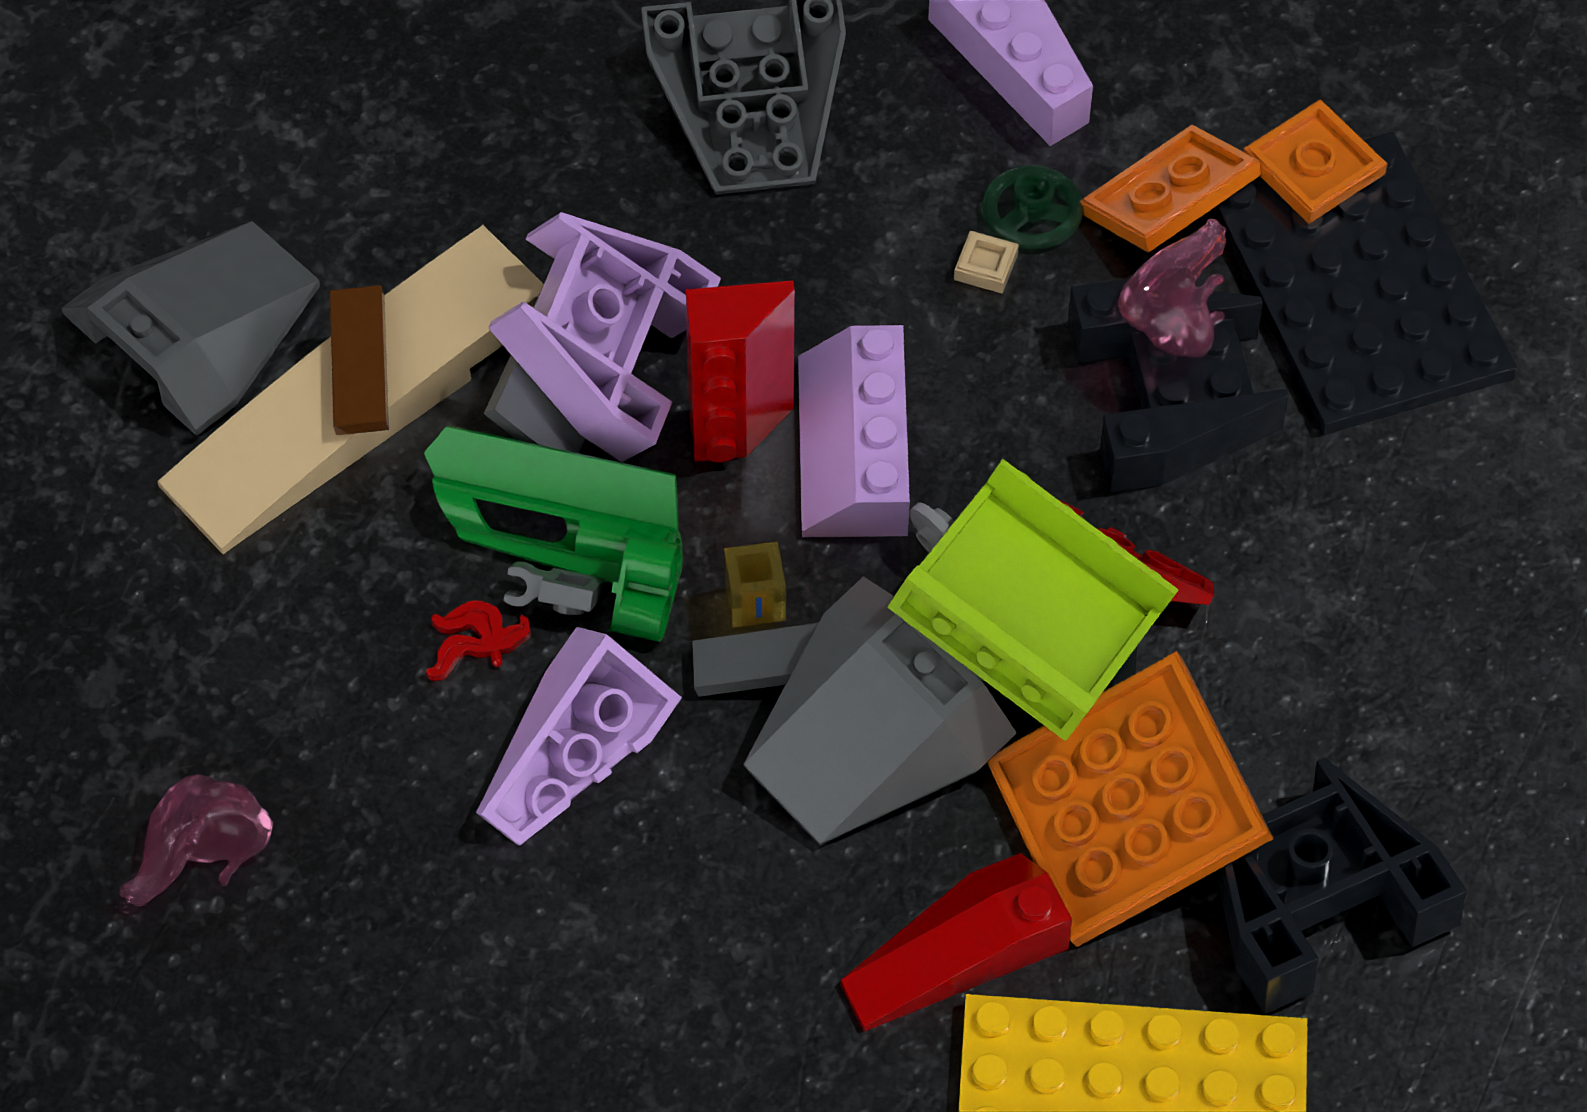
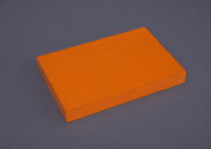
M1190 125L1080 201L1082 214L1149 253L1262 175L1260 162L1258 159L1204 130Z

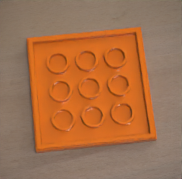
M1177 651L1102 692L1066 741L1046 726H1042L999 750L987 762L1034 863L1048 872L1072 917L1070 940L1077 947L1273 840L1183 658Z

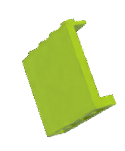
M1002 459L985 485L931 552L905 579L887 608L1066 741L1178 592V589L1162 578L1159 573L1147 567L1119 546L1112 538L1106 536L1076 514L1069 506L1063 504L1033 482L1025 473L1017 470Z

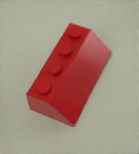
M793 280L685 289L688 398L695 462L710 460L721 463L730 461L733 458L747 457L794 409L795 289Z

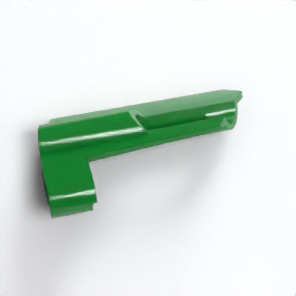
M449 425L443 429L424 454L434 474L432 483L438 503L446 518L455 527L457 535L461 540L552 568L605 578L604 583L613 585L612 592L617 593L612 624L607 631L657 642L662 641L683 567V547L678 527L676 474ZM476 499L563 517L567 525V533L561 541L551 543L491 529L485 522Z

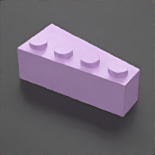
M929 0L928 20L1049 146L1089 123L1093 85L1045 0Z

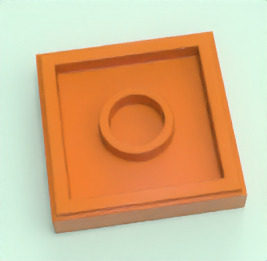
M1321 99L1246 146L1243 150L1246 154L1259 160L1262 172L1260 177L1308 224L1385 175L1387 162Z

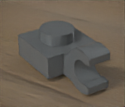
M515 562L508 568V574L523 578L526 582L527 590L520 592L510 589L504 594L503 601L512 606H524L538 597L540 602L553 604V610L559 613L582 615L584 611L590 612L602 599L605 578L557 568L545 571L535 568L526 562Z

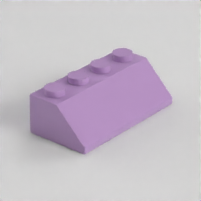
M903 325L850 326L798 356L802 537L908 536L910 498Z

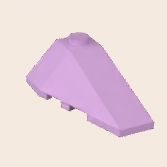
M576 627L546 670L476 813L515 844H523L570 806L571 799L593 782L600 783L612 773L611 768L631 752L638 753L651 743L682 697L607 634Z

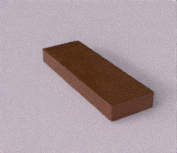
M382 285L330 290L333 427L336 435L389 430L385 294Z

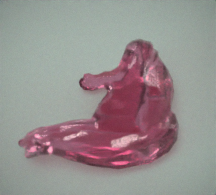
M1208 219L1206 224L1197 232L1160 250L1140 266L1123 286L1119 296V311L1132 327H1136L1137 330L1144 331L1158 349L1169 354L1191 358L1204 357L1212 347L1214 340L1213 327L1225 318L1224 313L1221 311H1214L1210 314L1206 305L1208 297L1213 293L1214 288L1224 281L1221 274H1214L1208 277L1203 286L1196 287L1195 285L1202 270L1218 256L1222 255L1226 244L1225 233L1227 229L1220 225L1216 219Z
M200 774L184 777L167 790L151 813L144 842L141 868L136 877L122 884L119 894L121 897L126 898V903L145 906L147 902L163 892L180 875L188 860L202 863L228 860L229 864L219 876L220 883L223 886H227L231 875L242 863L265 849L273 829V822L269 818L268 813L259 805L253 794L244 786L237 785L231 781H214L212 778Z

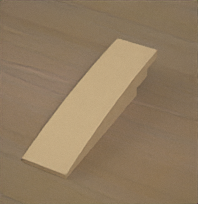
M482 225L385 295L389 430L336 435L333 427L331 337H329L158 480L159 488L222 554L226 553L470 382V368L503 346L489 330L490 322L523 301L534 307L544 284Z

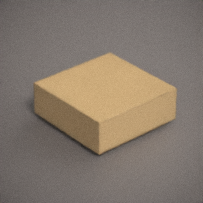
M970 231L955 267L954 280L1003 294L1018 255L1019 244Z

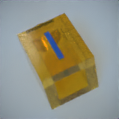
M778 541L724 548V579L732 628L786 621V585Z

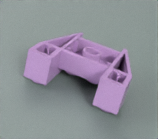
M560 212L528 233L526 237L527 241L555 259L535 307L533 308L523 301L491 321L488 328L581 436L619 461L624 462L656 444L672 404L671 400L631 374L650 325L670 338L687 330L685 289L718 287L721 278L679 249Z

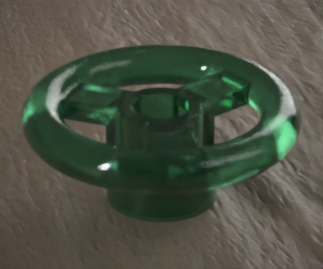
M1022 165L1002 172L989 184L982 202L983 215L991 231L1000 239L1017 243L1019 248L1044 249L1064 242L1077 230L1083 216V206L1080 203L1082 196L1073 181L1063 173L1041 165ZM1014 184V211L1001 219L997 207L998 199L1007 187ZM1055 187L1064 194L1068 207L1054 203ZM1043 218L1062 223L1056 229L1043 234H1026L1016 231L1028 221H1039Z

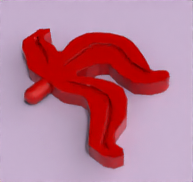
M476 600L460 605L445 617L434 614L432 616L433 626L439 632L449 635L471 629L477 633L480 639L459 634L448 637L438 650V662L434 667L426 670V676L432 681L446 680L457 662L464 656L469 655L479 658L491 656L492 665L500 667L503 663L501 654L511 653L531 637L528 618L521 615L519 624L503 628L499 609L487 602Z

